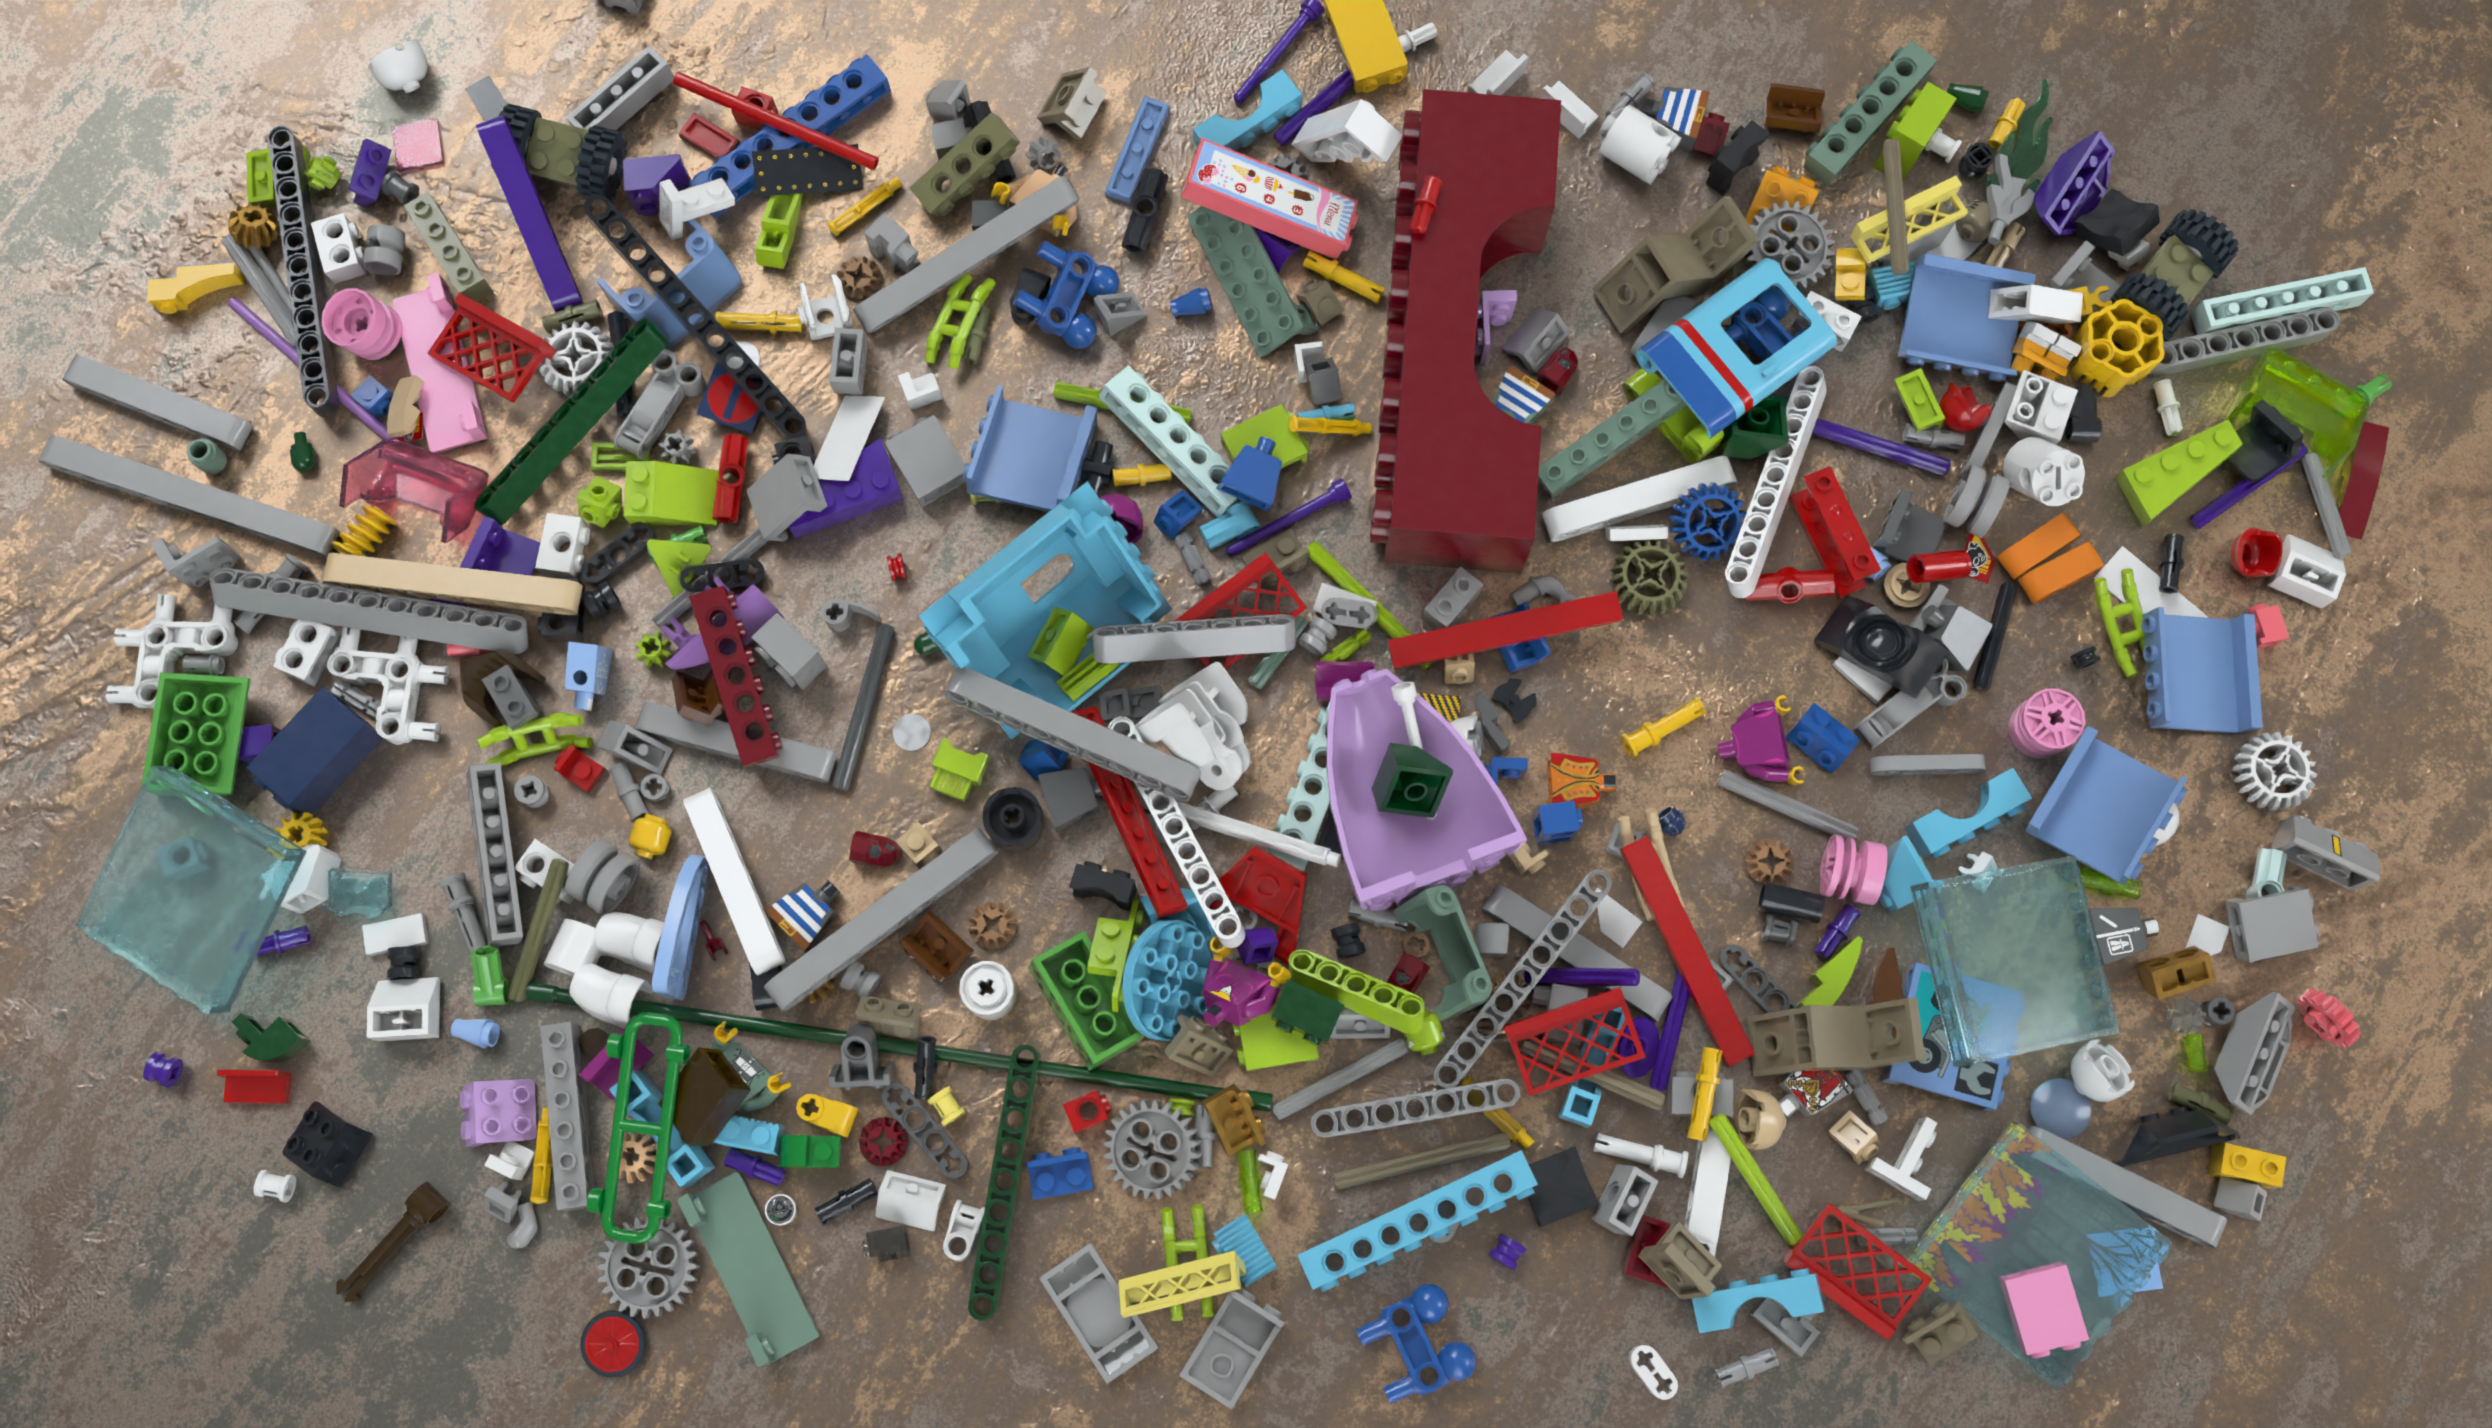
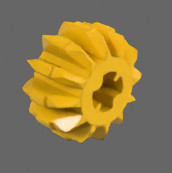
M292 812L291 821L281 818V822L284 825L283 828L274 829L275 833L279 834L280 837L273 842L276 846L281 847L278 851L279 854L284 857L288 856L289 859L297 856L298 851L305 846L311 844L327 845V842L321 839V837L328 833L327 829L321 827L323 821L317 817L313 818V815L309 812H304L302 816L297 812Z

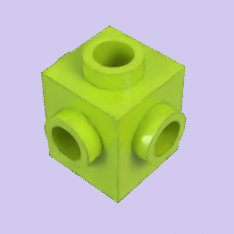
M596 476L577 495L578 517H581L588 523L604 528L620 512L622 507V487Z

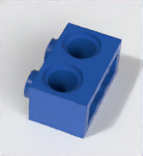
M1574 801L1539 805L1532 815L1536 845L1571 841L1579 831V826L1583 825L1580 808H1575Z

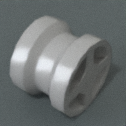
M523 776L516 782L514 787V794L517 800L529 808H539L549 800V787L536 776Z

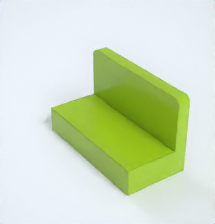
M1922 368L1894 379L1893 383L1916 432L1918 433L1934 425L1941 428L1945 417Z
M1054 606L1027 657L1033 662L1048 666L1059 675L1064 676L1076 663L1088 641L1087 635L1093 631V627L1072 611Z

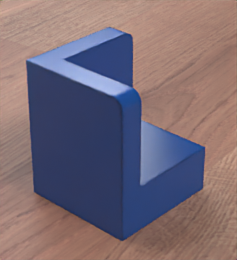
M1033 739L1026 743L1018 762L1034 780L1038 781V775L1062 771L1070 753L1038 739Z

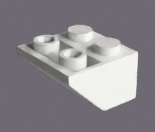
M2023 370L2004 422L2021 440L2028 437H2039L2056 445L2061 440L2078 390Z
M2288 534L2283 542L2281 563L2278 570L2270 577L2267 586L2322 609L2338 597L2346 576L2343 557L2336 558L2333 552Z
M311 844L300 849L297 856L274 863L270 867L271 870L264 873L263 876L279 906L302 914L328 900L341 858L339 854L319 844Z
M439 977L382 980L377 982L367 1007V1038L376 1041L439 1038Z

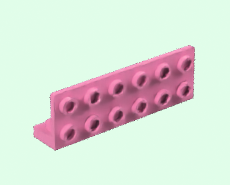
M439 273L427 276L430 286L426 287V290L393 299L394 309L399 314L402 323L401 337L411 376L417 375L425 382L420 390L421 396L418 399V405L423 413V425L429 449L433 454L488 439L473 380L427 354L455 313L449 286ZM459 340L460 350L465 349L463 340ZM453 342L446 344L440 355L444 356L453 353ZM467 356L462 357L463 368L469 366Z

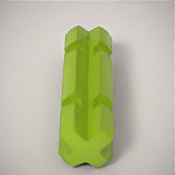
M1360 628L1354 633V637H1348L1332 649L1331 654L1328 652L1321 657L1320 661L1344 662L1359 651L1360 646L1364 647L1370 643V634L1366 629Z

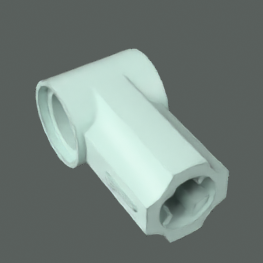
M2261 848L2258 850L2253 881L2246 892V899L2262 896V888L2268 894L2284 891L2282 881L2287 854L2276 849Z

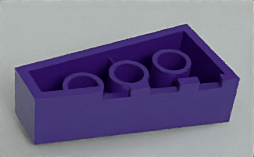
M881 438L862 450L849 481L818 479L827 507L821 512L807 510L789 528L795 539L903 501L904 498Z

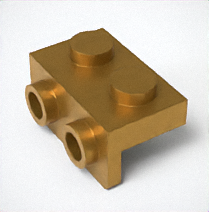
M1232 1084L1202 1101L1223 1150L1228 1156L1254 1142L1259 1146L1266 1144L1262 1135L1266 1132L1259 1117H1254L1251 1111L1254 1103L1246 1090L1242 1091Z

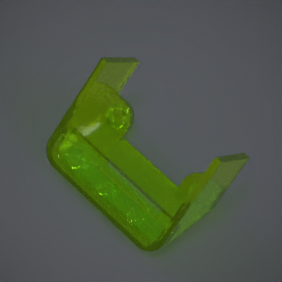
M2270 347L2261 355L2238 390L2225 421L2229 419L2231 423L2240 412L2245 415H2251L2253 405L2263 399L2270 406L2277 408L2287 421L2312 434L2310 444L2313 451L2318 453L2320 457L2328 459L2322 475L2328 479L2355 449L2369 403L2361 393L2292 355L2278 348Z

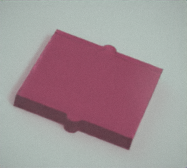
M436 117L419 121L412 119L411 122L391 126L396 165L399 172L417 168L423 170L424 167L444 163L439 123Z

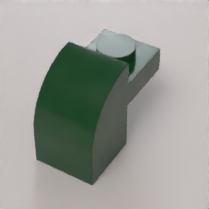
M242 1013L232 1021L239 1029L236 1032L238 1037L249 1045L243 1053L256 1060L269 1063L284 1062L295 1056L310 1041L291 1020L283 1017H278L266 1030L252 1016Z

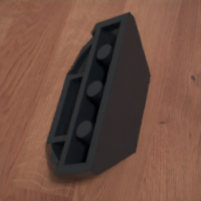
M2187 1106L2170 1109V1116L2160 1118L2158 1113L2141 1116V1123L2130 1126L2111 1162L2120 1167L2240 1139L2237 1131L2200 1109L2189 1111Z

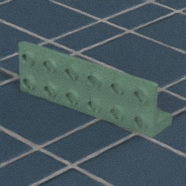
M1200 206L1188 215L1187 218L1260 357H1265L1297 333L1311 336L1319 330L1307 307L1293 303L1253 226Z
M735 1172L696 1194L687 1193L677 1199L689 1226L697 1228L749 1335L744 1340L758 1368L766 1367L820 1336L740 1172Z

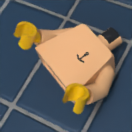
M1057 165L1051 175L1038 169L1033 174H1028L1009 184L995 183L991 197L1000 196L999 203L1002 205L1007 202V199H1010L1009 204L1011 208L1063 175L1069 179L1071 172L1062 165ZM1077 204L1062 214L1055 215L1051 221L1040 228L1055 237L1058 236L1062 229V235L1066 236L1068 228L1077 219Z

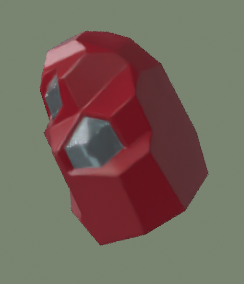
M1568 347L1555 351L1541 369L1537 381L1554 393L1561 395L1578 366L1575 352Z
M855 831L849 854V860L852 863L883 869L894 865L900 859L901 849L895 841L884 836Z
M1404 952L1387 983L1415 994L1430 967L1415 956Z

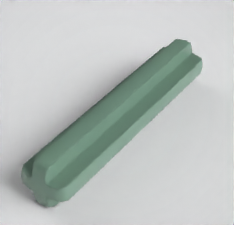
M1301 615L1295 617L1296 642L1309 625V622ZM1289 651L1267 653L1248 678V682L1253 687L1262 689Z

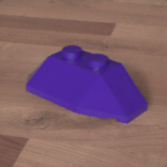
M2095 131L2061 154L2035 193L2034 202L2039 216L2055 236L2076 234L2075 220L2081 215H2086L2094 210L2108 190L2111 158L2114 157L2115 149L2101 131Z

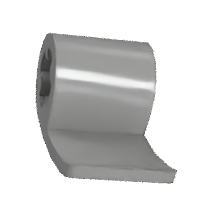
M832 599L826 602L822 608V617L828 627L837 632L849 628L853 612L870 617L880 624L882 622L878 612L849 600ZM837 611H840L842 615H838L837 620H833L832 616H836Z

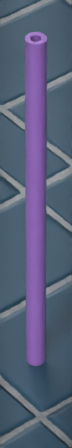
M237 297L229 300L228 306L299 366L297 349ZM320 370L315 373L313 378L318 377L322 371ZM337 384L339 401L388 444L394 443L397 437L391 438L387 434V427Z

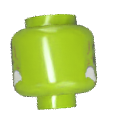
M1425 1009L1424 1026L1421 1031L1415 1034L1404 1033L1409 1050L1420 1051L1422 1056L1439 1051L1437 1045H1440L1445 1040V1033L1438 1016L1435 1013H1430L1429 1009Z

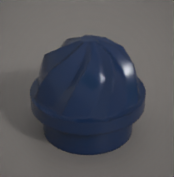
M1672 805L1658 814L1662 833L1670 836L1682 833L1686 821L1681 810H1677Z

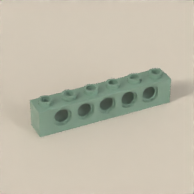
M1912 40L1905 48L1900 46L1890 58V61H1892L1888 67L1881 66L1873 77L1875 80L1871 86L1865 84L1856 96L1858 99L1854 105L1848 103L1840 113L1839 117L1841 119L1838 123L1831 122L1822 133L1824 138L1821 142L1814 141L1805 152L1807 159L1803 167L1828 187L1931 73L1937 59ZM1898 72H1902V73H1904L1906 76H1902V75H1900ZM1881 91H1886L1889 95H1885ZM1863 109L1871 111L1872 114H1867ZM1846 128L1854 130L1855 133L1848 132ZM1829 147L1837 149L1839 153L1832 152Z
M1666 379L1662 380L1539 467L1538 481L1553 500L1687 406Z

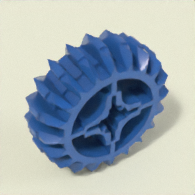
M1710 482L1708 487L1704 483H1699L1697 490L1693 487L1688 488L1689 497L1681 494L1679 495L1680 501L1683 502L1681 506L1673 505V509L1678 511L1677 516L1671 515L1669 517L1671 521L1676 522V525L1669 528L1671 532L1678 533L1673 539L1674 542L1682 543L1680 550L1683 552L1689 551L1690 557L1696 558L1699 555L1700 559L1707 561L1709 556L1714 560H1718L1720 553L1725 556L1729 555L1728 546L1734 548L1736 537L1738 538L1740 527L1743 525L1741 518L1747 514L1746 511L1739 510L1744 502L1739 499L1735 500L1737 497L1735 491L1728 492V487L1725 485H1721L1718 488L1717 483ZM1716 498L1724 507L1711 510L1703 501ZM1694 510L1695 518L1689 524L1690 516ZM1708 516L1712 517V521H1709L1711 522L1709 527L1705 526V522H1708L1706 521ZM1727 520V526L1723 532L1722 525ZM1706 533L1714 542L1699 544L1693 536Z

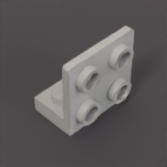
M2086 240L2046 287L2070 290L2087 286L2090 294L2100 286H2108L2109 290L2106 293L2099 294V299L2106 302L2110 300L2120 285L2091 263L2092 259L2088 255L2095 247ZM2092 307L2093 313L2099 312V311L2102 310V309H2097V308H2095V307ZM2089 316L2082 317L2079 323L2082 325Z
M219 537L212 538L189 553H182L175 543L169 544L162 538L151 543L167 572L190 588L205 584L209 580V575L212 571L219 568H231L237 560L241 559L240 554Z

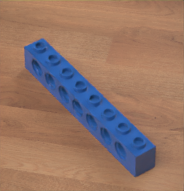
M866 54L861 59L858 58L852 61L849 67L839 75L836 74L830 77L821 88L809 92L804 100L796 106L787 108L782 116L829 136L890 92L888 78ZM854 84H860L858 88H850ZM832 100H839L836 104H828ZM810 116H817L814 120H806ZM765 124L760 129V132L750 139L747 138L740 142L738 147L728 155L719 157L715 164L706 171L697 173L692 181L689 182L690 187H695L720 178L728 180L726 185L735 197V203H737L756 189L752 151H763L766 148H772V150L809 148L815 145L794 136L784 137L785 132ZM743 164H750L746 169H739ZM728 208L710 213V215L715 219Z

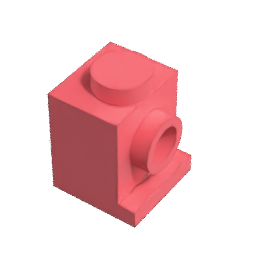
M2263 603L2248 608L2249 614H2255L2257 650L2278 645L2289 638L2278 605L2267 607Z

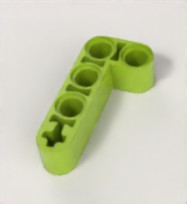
M1641 368L1622 384V388L1628 398L1634 401L1662 380L1656 373L1649 374ZM1687 406L1657 426L1665 437L1693 464L1699 463L1717 448L1724 437V432L1721 430L1710 439L1706 435L1707 430Z

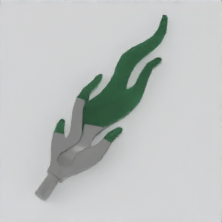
M2046 79L2041 80L2038 100L2025 110L2019 118L2018 136L2013 151L2008 155L2015 138V134L2011 132L2004 138L1996 153V173L1991 174L1987 180V201L1990 210V222L1993 224L1988 242L1993 245L1999 243L2003 229L2010 222L2029 210L2032 206L2036 189L2040 184L2039 179L2034 180L2025 188L2021 196L2023 184L2041 167L2047 153L2048 129L2053 121L2052 117L2047 118L2038 126L2034 146L2032 138L2034 125L2049 101V87Z

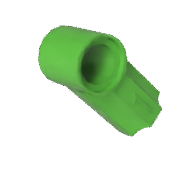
M488 945L474 949L471 952V960L475 978L473 983V1001L475 1006L508 1005L510 1001L508 998L510 983L508 978L503 976L499 948Z

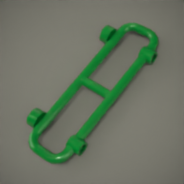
M639 1013L629 1020L624 1034L612 1033L607 1040V1056L609 1058L621 1059L605 1189L593 1187L588 1194L586 1206L588 1212L601 1214V1226L605 1234L618 1242L643 1244L652 1240L658 1233L661 1219H668L671 1212V1202L663 1200L679 1068L680 1063L686 1064L689 1061L690 1047L689 1045H682L683 1030L680 1023L674 1017L666 1014ZM642 1025L666 1027L671 1034L670 1044H668L665 1054L668 1063L660 1124L626 1119L636 1036L639 1027ZM624 1132L658 1136L651 1199H649L646 1207L648 1223L643 1231L619 1229L614 1223Z

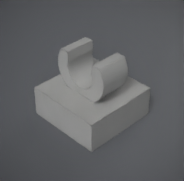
M503 1182L499 1185L498 1189L491 1186L484 1194L483 1210L510 1225L517 1216V1204L521 1201L522 1191L518 1189L514 1195L509 1196L505 1194L508 1190V1183Z

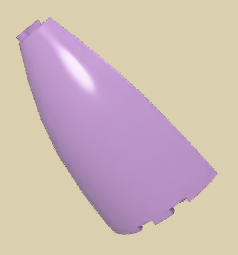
M1372 669L1363 673L1360 676V681L1351 682L1349 679H1343L1333 685L1331 688L1327 725L1326 763L1330 807L1344 863L1361 909L1365 910L1370 907L1371 911H1381L1390 907L1393 902L1399 907L1425 889L1438 885H1444L1451 889L1466 882V879L1473 875V871L1477 870L1478 873H1484L1500 863L1499 860L1506 855L1505 852L1508 855H1512L1526 843L1527 838L1508 802L1476 753L1453 726L1418 693L1413 706L1423 750L1452 768L1453 775L1438 807L1435 819L1430 820L1421 816L1379 812L1371 788L1390 743L1410 745L1402 708L1398 705L1397 701H1394L1391 690L1392 686L1403 683V681L1388 669L1378 672L1376 669Z

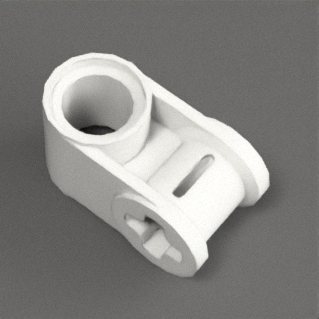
M957 1199L943 1244L944 1253L950 1259L962 1262L972 1255L977 1237L981 1232L985 1207L978 1209L965 1205L962 1200ZM964 1214L970 1217H974V1219L963 1217L962 1215ZM955 1239H964L967 1245L965 1252L961 1255H953L950 1249L952 1242Z

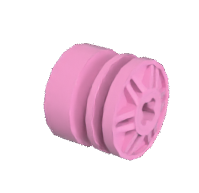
M357 288L344 289L334 294L326 303L322 312V327L324 334L329 340L364 359L378 360L389 355L400 340L402 323L399 314L391 306Z
M2058 688L2044 689L2021 703L2011 714L2008 723L2009 736L2014 746L2024 755L2035 759H2048L2059 754L2080 738L2086 724L2085 712L2080 702L2069 692Z
M1833 834L1828 841L1820 865L1821 895L1831 897L1835 892L1836 898L1842 900L1850 888L1853 902L1872 906L1876 904L1886 875L1887 846L1882 843L1865 840L1856 852L1854 838L1848 837L1844 842L1841 835Z

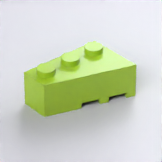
M1927 82L1922 91L1915 90L1908 102L1911 107L1905 105L1897 118L1900 123L1894 121L1886 134L1890 139H1898L1900 142L1903 181L1957 99L1930 82ZM1882 151L1873 167L1884 173Z

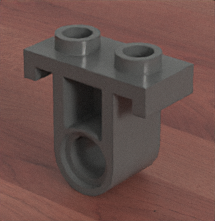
M507 664L483 678L482 681L508 726L514 731L539 716L538 712L541 711V708L530 690L516 678L513 673L514 671Z
M856 1024L850 1027L841 1044L843 1069H841V1064H834L829 1075L830 1088L851 1090L859 1086H870L873 1089H879L891 1085L895 1075L894 1061H888L886 1067H880L877 1039L874 1030L866 1024ZM853 1041L862 1042L864 1047L856 1046Z

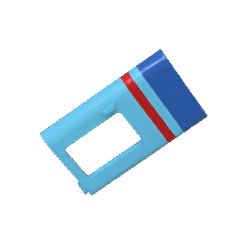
M1764 258L1636 350L1635 354L1639 365L1649 374H1653L1656 371L1660 372L1702 422L1707 430L1706 435L1711 439L1835 347L1837 338L1831 327L1784 274L1780 264L1775 260ZM1776 285L1805 317L1810 327L1761 364L1754 365L1723 330L1721 322L1769 287Z

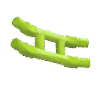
M965 274L950 286L943 308L933 330L930 331L927 338V351L924 362L936 363L937 353L940 350L943 339L942 335L953 337L949 350L948 367L959 369L961 355H963L964 347L967 343L966 339L980 307L983 306L989 293L996 285L992 278H986L975 289L970 299L971 302L960 300L966 287L972 281L971 275ZM954 310L966 312L960 327L948 324Z
M2126 568L2121 570V587L2124 599L2127 602L2112 607L2106 578H2097L2094 580L2096 604L2101 612L2115 660L2119 667L2122 668L2126 678L2129 679L2136 676L2138 672L2132 663L2125 645L2139 641L2140 647L2144 651L2145 642L2144 632L2141 627L2144 613L2138 598L2133 569ZM2131 613L2136 629L2121 634L2116 618Z
M554 713L548 717L531 720L514 731L507 725L499 726L476 739L479 747L483 749L512 737L516 747L505 749L499 752V755L486 760L487 764L500 763L501 766L519 761L522 758L568 749L570 745L575 748H591L593 743L592 738L588 736L568 734L557 738L554 728L583 725L582 715L569 713ZM541 730L545 741L528 745L524 734Z
M1194 1204L1191 1206L1194 1240L1176 1241L1173 1209L1170 1207L1162 1208L1160 1212L1166 1268L1178 1265L1177 1254L1196 1252V1260L1207 1258L1208 1248L1203 1205ZM1213 1296L1200 1299L1202 1317H1213ZM1182 1304L1170 1306L1171 1320H1183Z

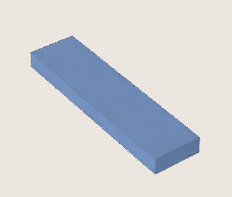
M1146 96L1143 97L1105 189V196L1128 204L1132 203L1169 113V104Z

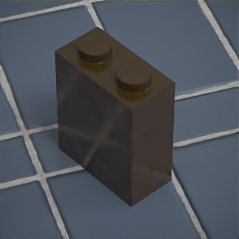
M698 1047L678 1076L673 1124L680 1132L681 1139L691 1146H711L751 1091L719 1049ZM663 1097L658 1103L661 1108L663 1103Z

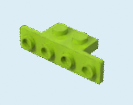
M1133 899L1128 921L1099 917L1095 930L1087 973L1116 977L1112 992V1012H1118L1120 1002H1124V969L1129 953L1139 938V935H1136L1137 928L1142 929L1144 911L1140 910V899Z

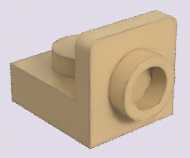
M1473 653L1443 660L1445 684H1463L1474 681L1475 662Z
M919 822L896 840V843L919 869L938 857V853L942 851L938 843L933 840Z
M1525 843L1519 850L1512 855H1508V857L1521 875L1527 871L1534 874L1546 865L1544 860L1549 855L1547 850L1545 849L1531 858L1529 855L1531 850L1527 843Z
M1850 1110L1828 1131L1829 1135L1853 1156V1160L1858 1165L1864 1160L1869 1161L1878 1152L1880 1144L1877 1133Z

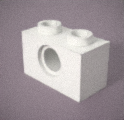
M547 513L535 566L543 576L578 578V573L581 572L582 565L585 562L584 555H582L584 545H587L590 540V528H588V525L581 517ZM570 542V547L567 551L559 552L562 544Z

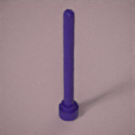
M1304 0L1300 6L1301 10L1299 11L1300 15L1234 94L1233 98L1236 103H1242L1305 25L1308 22L1317 20L1322 15L1324 7L1318 0Z
M1342 478L1332 482L1331 487L1327 488L1328 492L1228 545L1225 549L1226 554L1234 556L1331 502L1335 504L1337 502L1343 503L1351 499L1352 496L1346 483Z

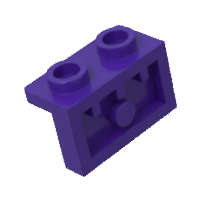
M364 139L348 187L350 191L356 193L353 203L362 207L377 200L392 151L370 139Z

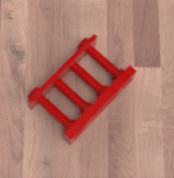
M1829 466L1804 476L1802 479L1807 489L1792 494L1789 497V501L1822 568L1833 569L1835 595L1839 600L1846 595L1849 596L1865 589L1866 584L1863 578L1880 572L1881 568L1831 467Z

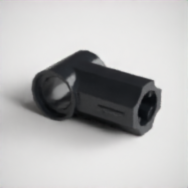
M2092 385L2072 387L2078 391L2065 426V438L2067 441L2097 443L2102 432L2101 418L2097 417V390Z

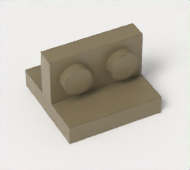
M1091 67L1062 73L1038 114L1037 119L1044 125L1056 123L1073 138L1081 139L1107 94L1094 83L1098 73Z
M1674 1222L1656 1245L1644 1247L1638 1255L1681 1300L1709 1296L1716 1288L1710 1281L1723 1266L1680 1222Z

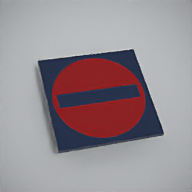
M716 363L696 414L751 435L760 411ZM752 378L747 382L746 386L754 391L760 389L763 383L757 378Z

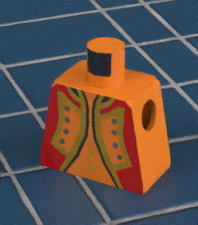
M1550 753L1547 758L1549 804L1574 801L1576 809L1591 807L1599 802V791H1615L1616 789L1615 774H1599L1598 760L1561 753Z

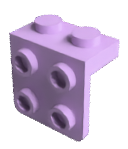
M533 1080L475 1081L464 1086V1091L460 1093V1107L464 1109L465 1121L461 1123V1137L465 1140L466 1147H477L486 1143L530 1141L536 1138L535 1083Z

